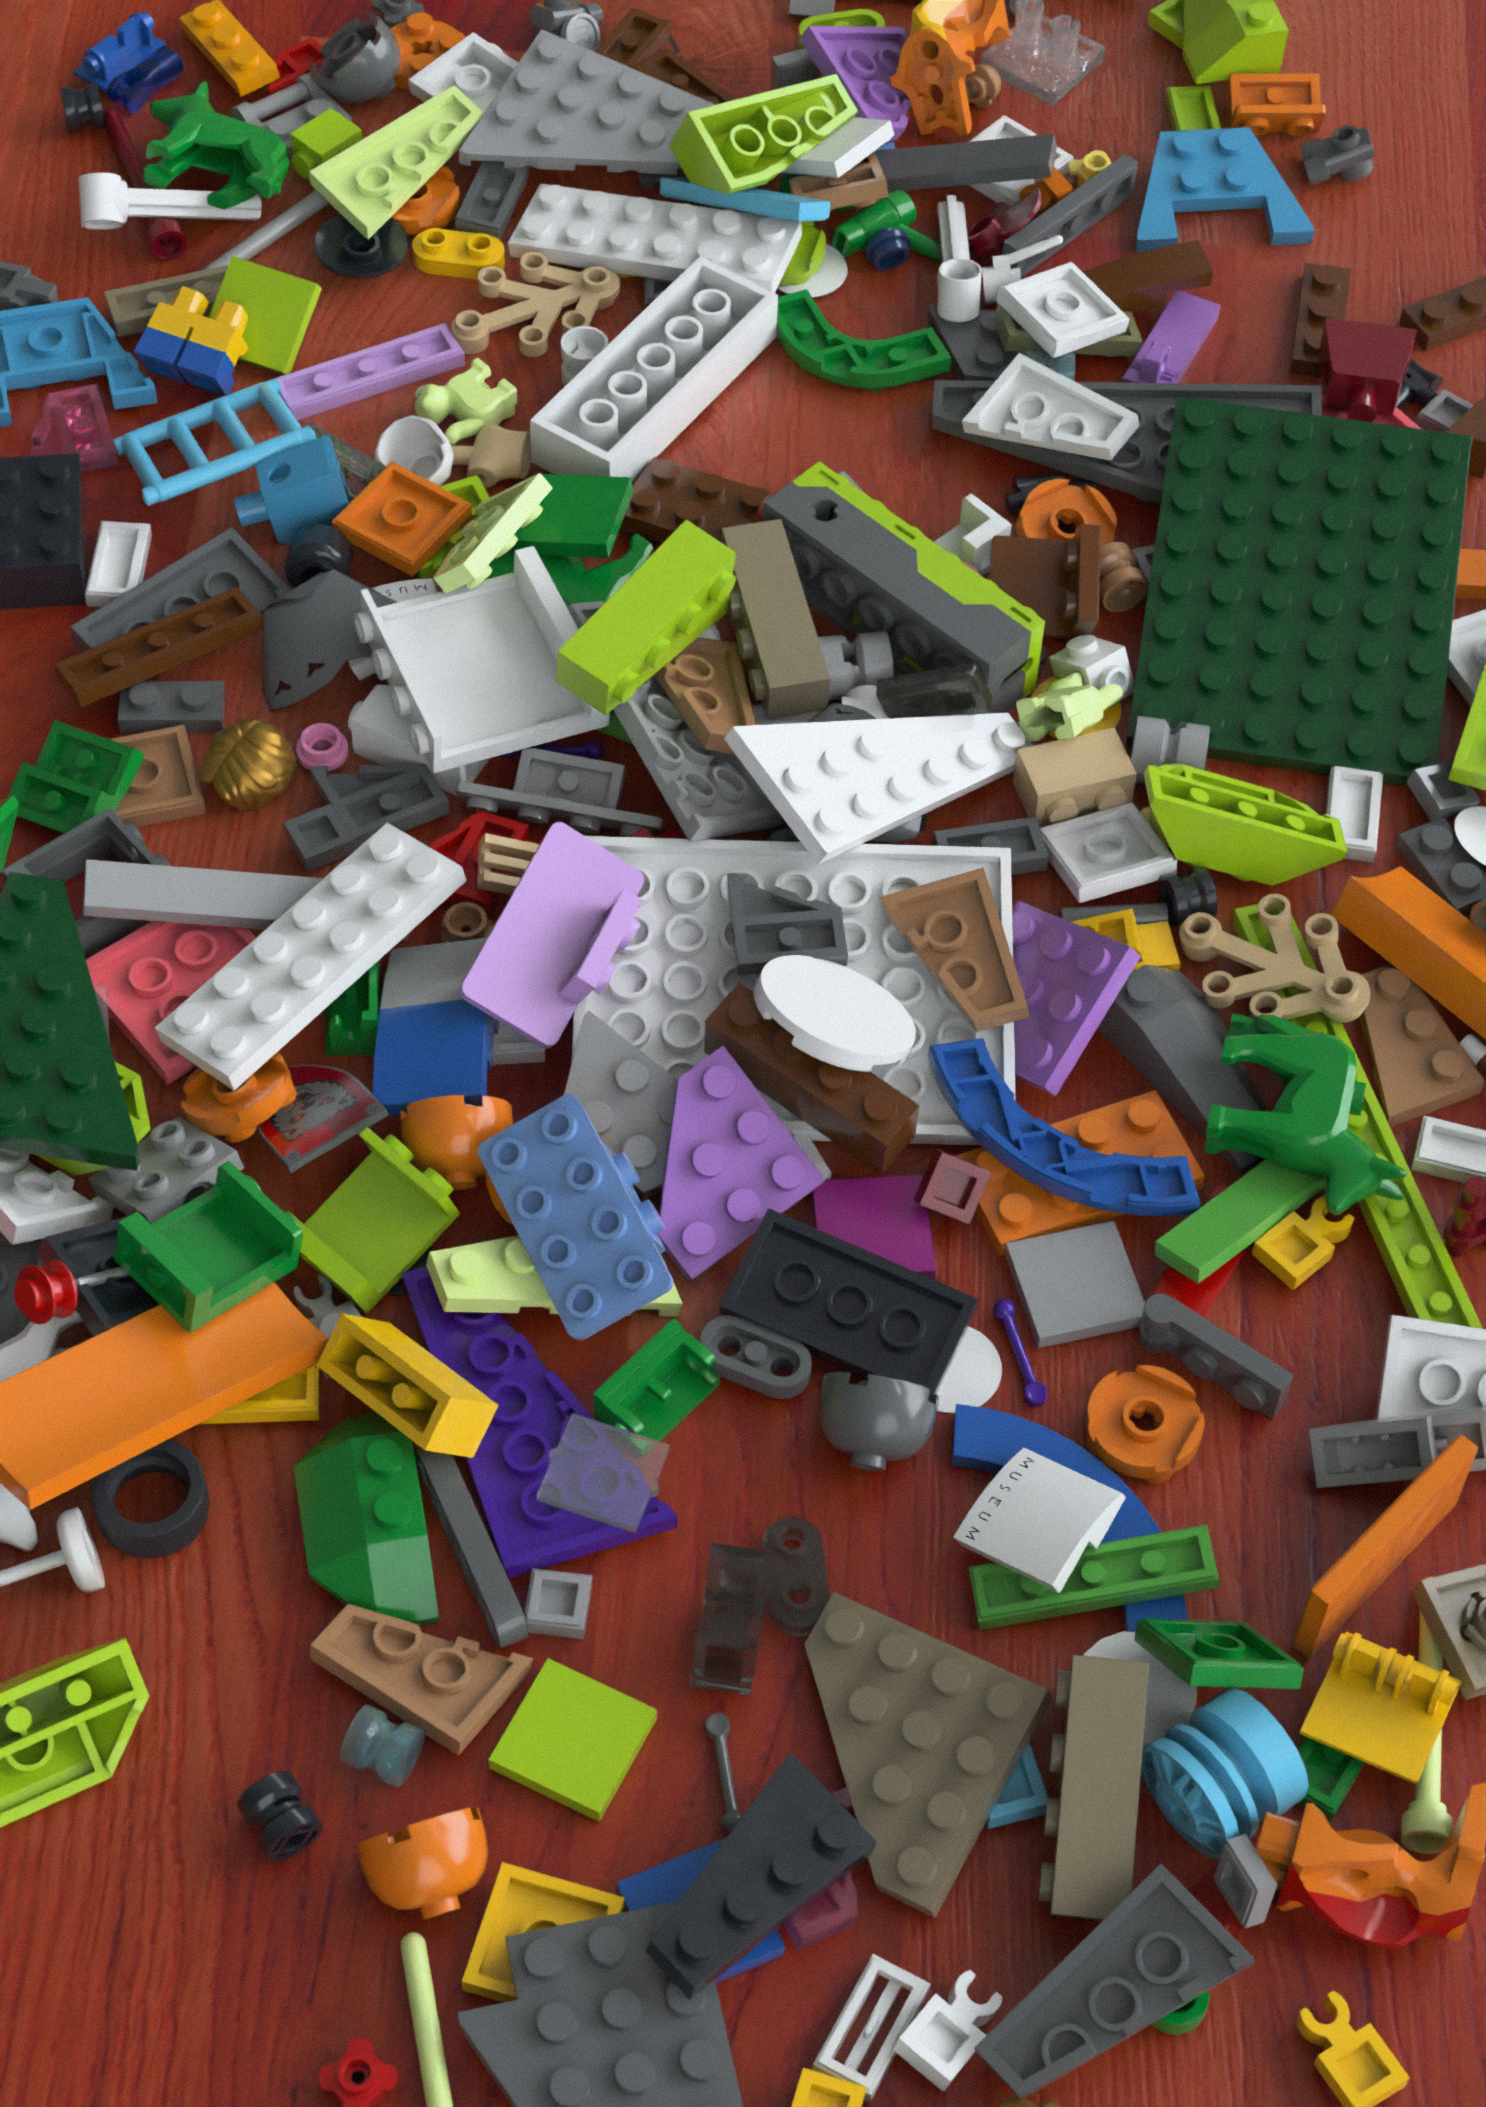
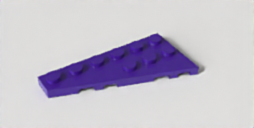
M427 1266L402 1273L403 1286L425 1350L499 1405L474 1457L463 1456L494 1548L508 1579L532 1572V1568L542 1569L677 1528L678 1516L665 1501L661 1503L646 1486L645 1477L632 1462L628 1464L608 1441V1434L558 1375L553 1370L549 1372L534 1354V1347L521 1332L517 1334L500 1313L444 1312Z

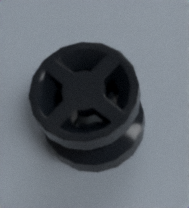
M96 82L87 83L83 89L77 90L70 86L60 87L68 133L78 132L82 126L89 125L95 129L105 128Z
M1204 866L1191 868L1186 875L1179 877L1173 873L1159 877L1157 884L1159 903L1167 904L1168 923L1170 926H1181L1194 913H1208L1213 917L1217 914L1218 900L1216 889L1209 871Z

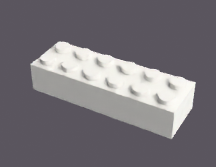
M699 256L530 420L531 462L553 474L631 477L633 481L648 466L652 459L657 457L776 338L778 295Z

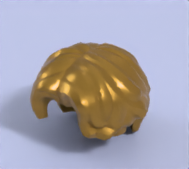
M261 718L232 722L224 730L218 731L212 736L207 746V751L203 756L199 779L213 784L221 799L226 804L234 806L239 812L247 809L259 810L265 803L270 802L277 795L285 792V787L293 782L295 772L297 771V759L292 749L294 743L285 738V732L281 728L277 729L275 724L267 723Z

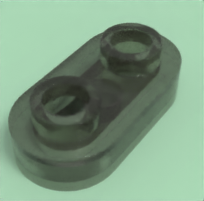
M786 1517L775 1521L768 1527L762 1542V1562L768 1613L772 1623L783 1633L791 1636L810 1635L830 1599L823 1542L818 1529L812 1523L798 1517ZM787 1539H796L803 1545L797 1549H790L785 1547L783 1542ZM794 1593H803L809 1597V1600L799 1604L790 1600L789 1596Z

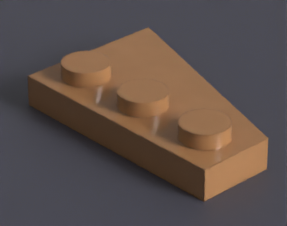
M698 637L654 674L704 749L722 754L734 753L724 739L733 726L756 725L736 643Z
M984 867L879 897L883 911L976 1032L1029 1017L1028 1006Z
M1392 964L1360 974L1369 984L1370 1002L1359 1016L1364 1041L1369 1044L1373 1061L1372 1075L1375 1087L1379 1088L1383 1103L1382 1111L1390 1127L1481 1094L1485 1081L1421 987Z
M350 1604L310 1644L311 1660L458 1756L531 1673L533 1658L514 1652L511 1653L510 1658L479 1650L480 1642L458 1636L456 1641L452 1642L421 1632L418 1624Z

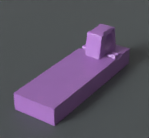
M1176 291L1136 355L1132 365L1123 376L1122 383H1179L1218 320L1220 305L1182 291Z

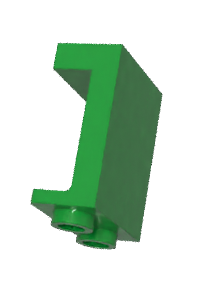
M227 1161L218 1167L216 1183L212 1189L154 1223L150 1224L138 1212L119 1221L114 1260L183 1328L192 1333L295 1270L298 1265L303 1231L296 1219L290 1213L282 1211L261 1191V1188L252 1177L244 1175L231 1162Z

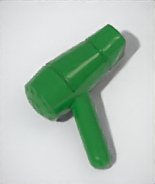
M901 189L888 193L889 197L877 199L874 204L863 207L849 220L836 227L832 239V246L845 259L864 249L872 235L884 228L903 230L910 239V249L942 264L941 243L909 227L916 221V208L909 195Z

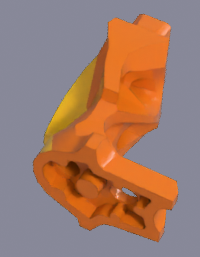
M923 0L912 11L910 36L902 46L896 73L890 76L889 79L891 86L903 91L908 96L921 135L931 134L940 126L953 128L959 136L970 133L972 121L964 80L967 74L975 71L972 56L976 47L994 45L1011 37L1004 0ZM932 84L938 85L942 90L943 101L940 104L934 102L931 97L930 90Z

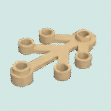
M528 252L520 258L521 278L528 283L544 281L562 286V288L550 290L507 280L506 274L501 268L496 266L484 267L478 272V291L481 295L488 298L503 297L520 302L485 315L474 310L462 311L452 322L451 333L465 354H477L488 347L489 333L535 317L532 325H528L520 330L519 349L522 354L528 357H539L545 354L548 349V337L562 307L578 302L575 310L568 311L562 316V335L568 330L575 328L574 326H590L596 310L608 308L614 303L615 298L620 292V279L615 272L608 268L593 266L577 272L548 265L547 257L540 252Z
M1269 894L1263 897L1258 904L1260 924L1268 929L1276 953L1222 931L1220 922L1208 913H1194L1181 925L1179 931L1181 948L1189 959L1204 962L1220 954L1259 971L1235 978L1224 971H1215L1208 974L1202 983L1205 1002L1213 1008H1225L1230 1006L1235 1000L1253 996L1249 1006L1251 1018L1254 1019L1263 1014L1275 1015L1288 1020L1321 1011L1333 1021L1350 1022L1357 1019L1370 1002V987L1367 980L1359 973L1348 971L1345 968L1337 945L1339 939L1338 924L1333 916L1319 913L1311 916L1305 923L1306 941L1311 948L1318 951L1323 973L1303 965L1290 926L1292 918L1290 902L1281 894ZM1274 909L1283 911L1278 915L1267 914ZM1319 929H1327L1330 931L1324 935H1317L1314 933ZM1221 986L1228 988L1226 991L1222 993H1215L1211 991L1214 988ZM1291 986L1307 991L1285 999H1281L1279 995L1271 992ZM1342 991L1348 992L1346 994H1336L1337 992ZM1264 1007L1275 1009L1273 1012L1266 1014L1259 1012Z

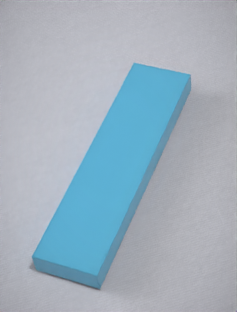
M687 177L661 178L660 194L663 197L796 222L826 220V218H829L830 201L781 192L749 188L726 194L692 184Z

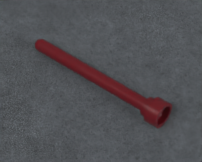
M114 109L106 110L103 114L105 127L132 187L153 189L152 186L145 184L143 181L144 167L119 112ZM146 217L149 223L146 241L153 256L161 261H169L180 257L186 250L187 239L179 223L166 217Z

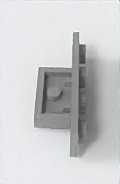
M529 747L522 749L514 790L464 781H457L455 789L461 801L467 803L466 808L470 811L477 812L482 810L497 815L498 809L518 812V819L534 824L546 825L549 818L569 821L568 826L579 832L599 834L601 827L620 831V837H631L633 833L642 827L653 836L667 829L664 820L660 817L619 810L627 772L626 766L623 764Z

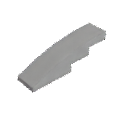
M1486 1406L1366 1420L1309 1429L1317 1488L1416 1479L1456 1436L1460 1437L1461 1435L1479 1447L1470 1471L1486 1470Z

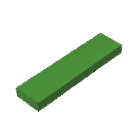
M1266 1159L1159 1238L1155 1244V1256L1199 1284L1273 1228L1288 1214L1298 1209L1323 1190L1327 1183L1324 1179L1315 1175L1289 1170Z
M1207 1524L1100 1543L1097 1549L1086 1546L1060 1594L996 1562L969 1567L980 1630L1220 1588Z

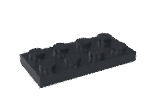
M768 1208L719 1307L720 1314L741 1317L801 1342L810 1354L868 1379V1374L904 1380L930 1389V1396L937 1394L978 1308L979 1299Z

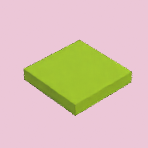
M232 256L209 318H214L221 301L227 300L241 305L248 315L242 337L249 349L245 355H240L238 360L281 375H287L292 370L322 288L317 283Z
M547 1658L490 1756L489 1769L600 1822L655 1724L657 1709Z

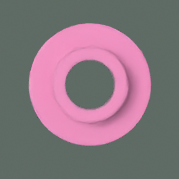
M316 723L307 727L296 744L298 761L308 770L315 766H327V772L340 767L348 757L349 751L346 738L338 728L328 723Z

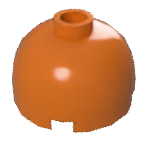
M464 1095L427 1098L406 1105L407 1113L403 1111L399 1113L402 1143L414 1155L410 1163L422 1173L428 1167H431L454 1190H466L477 1186L476 1178L486 1176L487 1173L478 1155L480 1144L503 1131L508 1126L513 1125L512 1105L506 1100L492 1096H482V1106L464 1104Z
M479 1807L466 1808L407 1825V1828L392 1833L393 1836L388 1837L386 1832L355 1845L365 1878L370 1889L379 1899L398 1910L420 1908L423 1920L460 1909L457 1896L477 1885L485 1872L488 1857L486 1831Z

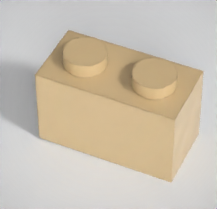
M1110 728L1079 735L1073 739H1061L1017 749L1013 785L1027 816H1036L1041 828L1132 802L1137 773L1116 729Z

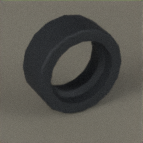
M171 1439L94 1477L91 1488L93 1505L100 1531L113 1547L130 1556L157 1558L176 1553L194 1541L207 1521L210 1500L202 1464L189 1448ZM151 1472L169 1473L181 1479L185 1484L187 1493L185 1502L177 1512L164 1520L152 1523L131 1522L121 1517L117 1512L115 1505L117 1493L124 1484L136 1476Z

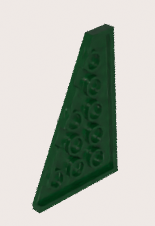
M10 872L0 897V1149L137 1171L140 1163L138 1143L64 880Z

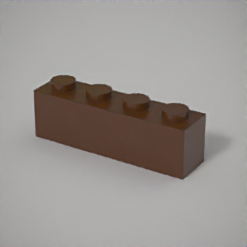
M739 982L705 1020L704 1052L710 1055L724 1045L755 1088L883 1175L915 1137L920 1105L870 1071L861 1072L834 1066L814 1058L793 1046L792 1040L794 1035L785 1030L773 1018L771 1020L764 1019L755 1004L753 991Z

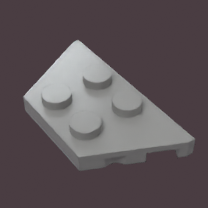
M588 1011L583 1017L564 1095L573 1094L581 1101L595 1130L605 1145L616 1155L622 1151L625 1152L640 1179L639 1182L632 1186L636 1193L644 1199L661 1192L663 1189L662 1180L668 1137L671 1130L674 1108L673 1099L677 1079Z

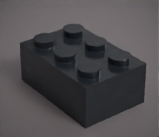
M80 453L0 458V610L86 604L87 492Z

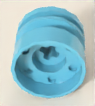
M1234 1687L1221 1690L1191 1713L1189 1726L1181 1723L1166 1730L1164 1737L1154 1739L1144 1746L1142 1751V1776L1159 1809L1184 1840L1200 1853L1213 1859H1220L1227 1839L1246 1834L1250 1839L1256 1834L1259 1820L1264 1821L1266 1812L1281 1816L1305 1798L1309 1788L1306 1768L1296 1746L1282 1725L1264 1705L1247 1692Z

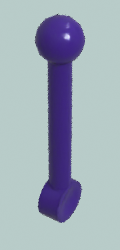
M596 741L589 742L586 746L540 744L530 747L573 756H585L595 760H600L604 755L602 744ZM522 750L503 754L500 757L505 759L512 758L516 753H522Z
M1001 1299L995 1303L993 1313L998 1320L1003 1322L1026 1384L1024 1401L1030 1407H1041L1047 1399V1388L1042 1383L1037 1382L1013 1319L1016 1312L1015 1305L1008 1299Z

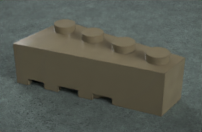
M776 519L722 528L721 543L736 552L733 570L736 582L730 592L727 616L737 640L740 657L742 660H745L749 671V685L753 700H760L767 720L824 710L828 707L830 675L782 520Z
M1073 1655L1069 1670H1058L1055 1708L1065 1709L1064 1734L1053 1733L1050 1772L1060 1773L1059 1798L1047 1797L1044 1836L1055 1837L1054 1862H1042L1038 1898V1901L1050 1902L1049 1917L1101 1923L1131 1893L1149 1675L1148 1662Z

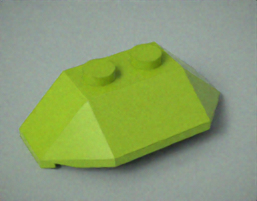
M1164 764L1159 767L1148 765L1143 773L1150 807L1175 858L1189 866H1204L1205 868L1231 874L1242 881H1256L1273 886L1341 861L1348 852L1339 819L1328 814L1320 816L1308 805L1278 791L1184 764Z
M125 1637L57 1658L0 1683V1827L112 1778L139 1715L149 1698V1693Z

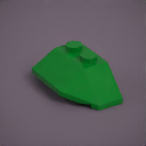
M376 1412L348 1416L293 1466L309 1577L345 1606L348 1604L412 1622L419 1626L440 1623L413 1442Z

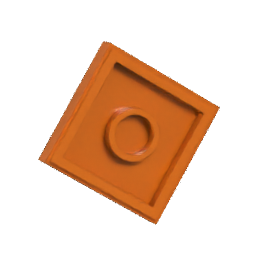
M391 461L331 522L332 527L341 531L351 544L413 577L472 516V504Z

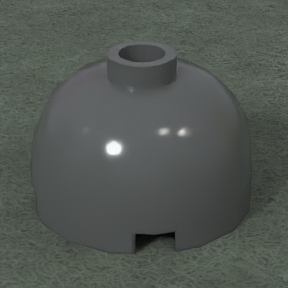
M373 12L366 13L370 20L362 23L355 17L338 29L319 51L325 57L320 68L314 62L311 67V77L331 96L348 104L365 103L374 98L381 100L396 85L394 78L399 70L401 59L399 45L390 28Z
M850 1372L827 1373L823 1376L819 1397V1420L823 1434L836 1449L851 1455V1466L869 1471H885L887 1461H902L920 1451L930 1438L940 1398L938 1394L929 1396L930 1389L904 1380L868 1374L867 1381H859L858 1385L849 1384Z

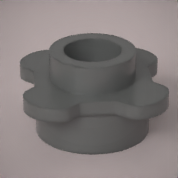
M415 0L372 1L373 10L381 13V19L389 28L406 22L408 16L413 13H424L423 4L417 3Z

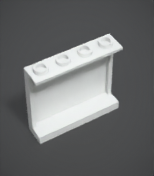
M534 546L515 550L514 573L484 580L472 589H468L464 585L447 594L444 591L378 608L368 588L360 590V612L354 614L357 635L361 643L369 642L373 650L372 660L376 674L380 680L387 679L391 687L390 696L395 713L399 718L406 717L409 724V736L412 747L418 756L424 754L433 774L609 726L610 712L604 715L555 681L558 650L579 629Z

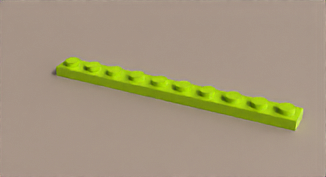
M1258 904L1234 909L1232 924L1238 937L1276 953L1268 929L1260 924ZM1274 909L1267 914L1278 915L1283 911ZM1292 916L1290 926L1303 965L1318 971ZM1291 986L1271 992L1279 995L1281 999H1285L1307 991ZM1321 1011L1287 1020L1297 1026L1318 1033L1337 1036L1355 1052L1342 1022L1329 1019ZM1355 1052V1081L1366 1083L1361 1116L1350 1114L1348 1128L1363 1140L1378 1158L1401 1167L1408 1174L1404 1178L1391 1179L1404 1196L1402 1200H1393L1373 1194L1357 1202L1409 1318L1483 1329Z

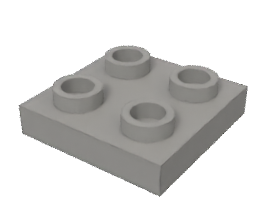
M178 1116L172 1121L157 1126L149 1137L138 1144L140 1163L137 1171L113 1167L100 1170L91 1176L89 1181L96 1195L113 1204L116 1209L127 1216L138 1212L152 1224L212 1189L216 1183L217 1170L220 1165L229 1161L239 1171L244 1166L234 1148Z

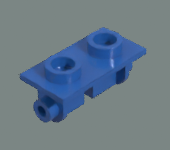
M135 12L130 15L125 23L116 29L117 37L109 34L93 48L90 47L84 52V58L81 61L82 66L74 71V76L87 83L96 82L100 90L109 93L166 48L167 43L153 36L154 20L148 13L142 12L140 14Z

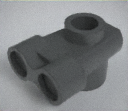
M544 0V2L534 4L531 7L529 20L532 25L536 26L534 38L537 37L541 29L561 37L562 25L568 16L575 13H587L596 20L599 26L603 20V11L595 2L584 4L580 0Z
M1352 125L1342 126L1336 129L1329 138L1321 140L1319 137L1300 144L1311 186L1331 179V175L1338 173L1343 181H1358L1369 175L1373 170L1374 163L1372 158L1376 157L1367 126L1359 129Z

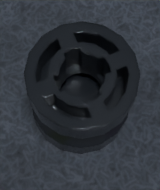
M278 1771L256 1781L246 1789L237 1802L238 1809L246 1823L257 1827L260 1832L258 1837L259 1845L267 1859L273 1862L291 1858L302 1852L320 1836L323 1830L322 1822L314 1809L304 1806L300 1800L302 1795L301 1787L294 1775L289 1771Z

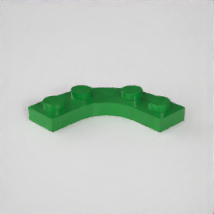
M807 289L778 297L776 337L787 354L802 369L820 378L845 386L880 391L886 387L899 386L950 371L951 356L932 326L888 339L872 341L856 339L837 331L825 319Z

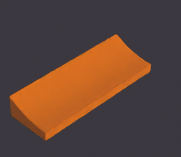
M1401 866L1374 877L1361 878L1350 876L1331 916L1486 1040V933Z
M275 1282L192 1333H189L161 1305H158L0 1382V1484L31 1510L317 1364L329 1338L302 1315Z

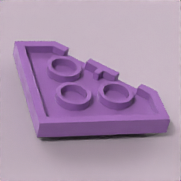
M808 26L800 37V41L809 53L811 62L820 70L823 77L837 74L858 110L855 118L891 120L894 136L889 141L897 140L907 126L909 118L906 115L911 103L906 93L891 86L889 77L896 73L902 46L909 37L904 28Z
M1017 901L1012 909L1013 962L1028 1006L1029 1017L1014 1021L1015 1077L1056 1097L1141 956L1128 945Z
M724 1045L681 1075L675 1084L674 1108L667 1143L659 1212L665 1229L657 1234L666 1249L665 1252L689 1283L756 1234L768 1208L783 1214L826 1181Z

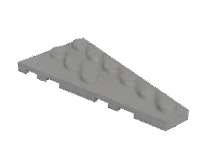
M604 602L570 604L568 610L578 629L592 617ZM654 675L643 683L627 702H621L613 709L689 842L784 826L785 820L736 754H722L704 749Z

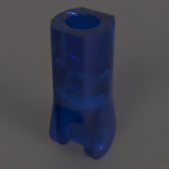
M163 45L134 68L113 78L107 87V98L113 103H124V108L130 113L139 111L152 96L183 73L184 66L181 57L176 51Z

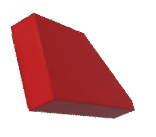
M310 37L277 53L274 62L277 65L280 78L268 84L267 96L295 84L297 77L311 72L313 62L320 68L321 63L325 59L319 52L323 46Z

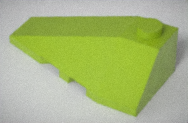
M1184 0L1182 56L1196 85L1225 81L1229 79L1230 74L1280 73L1289 30L1274 0Z
M837 74L689 111L669 143V147L690 183L730 194L768 183L855 117L858 110Z

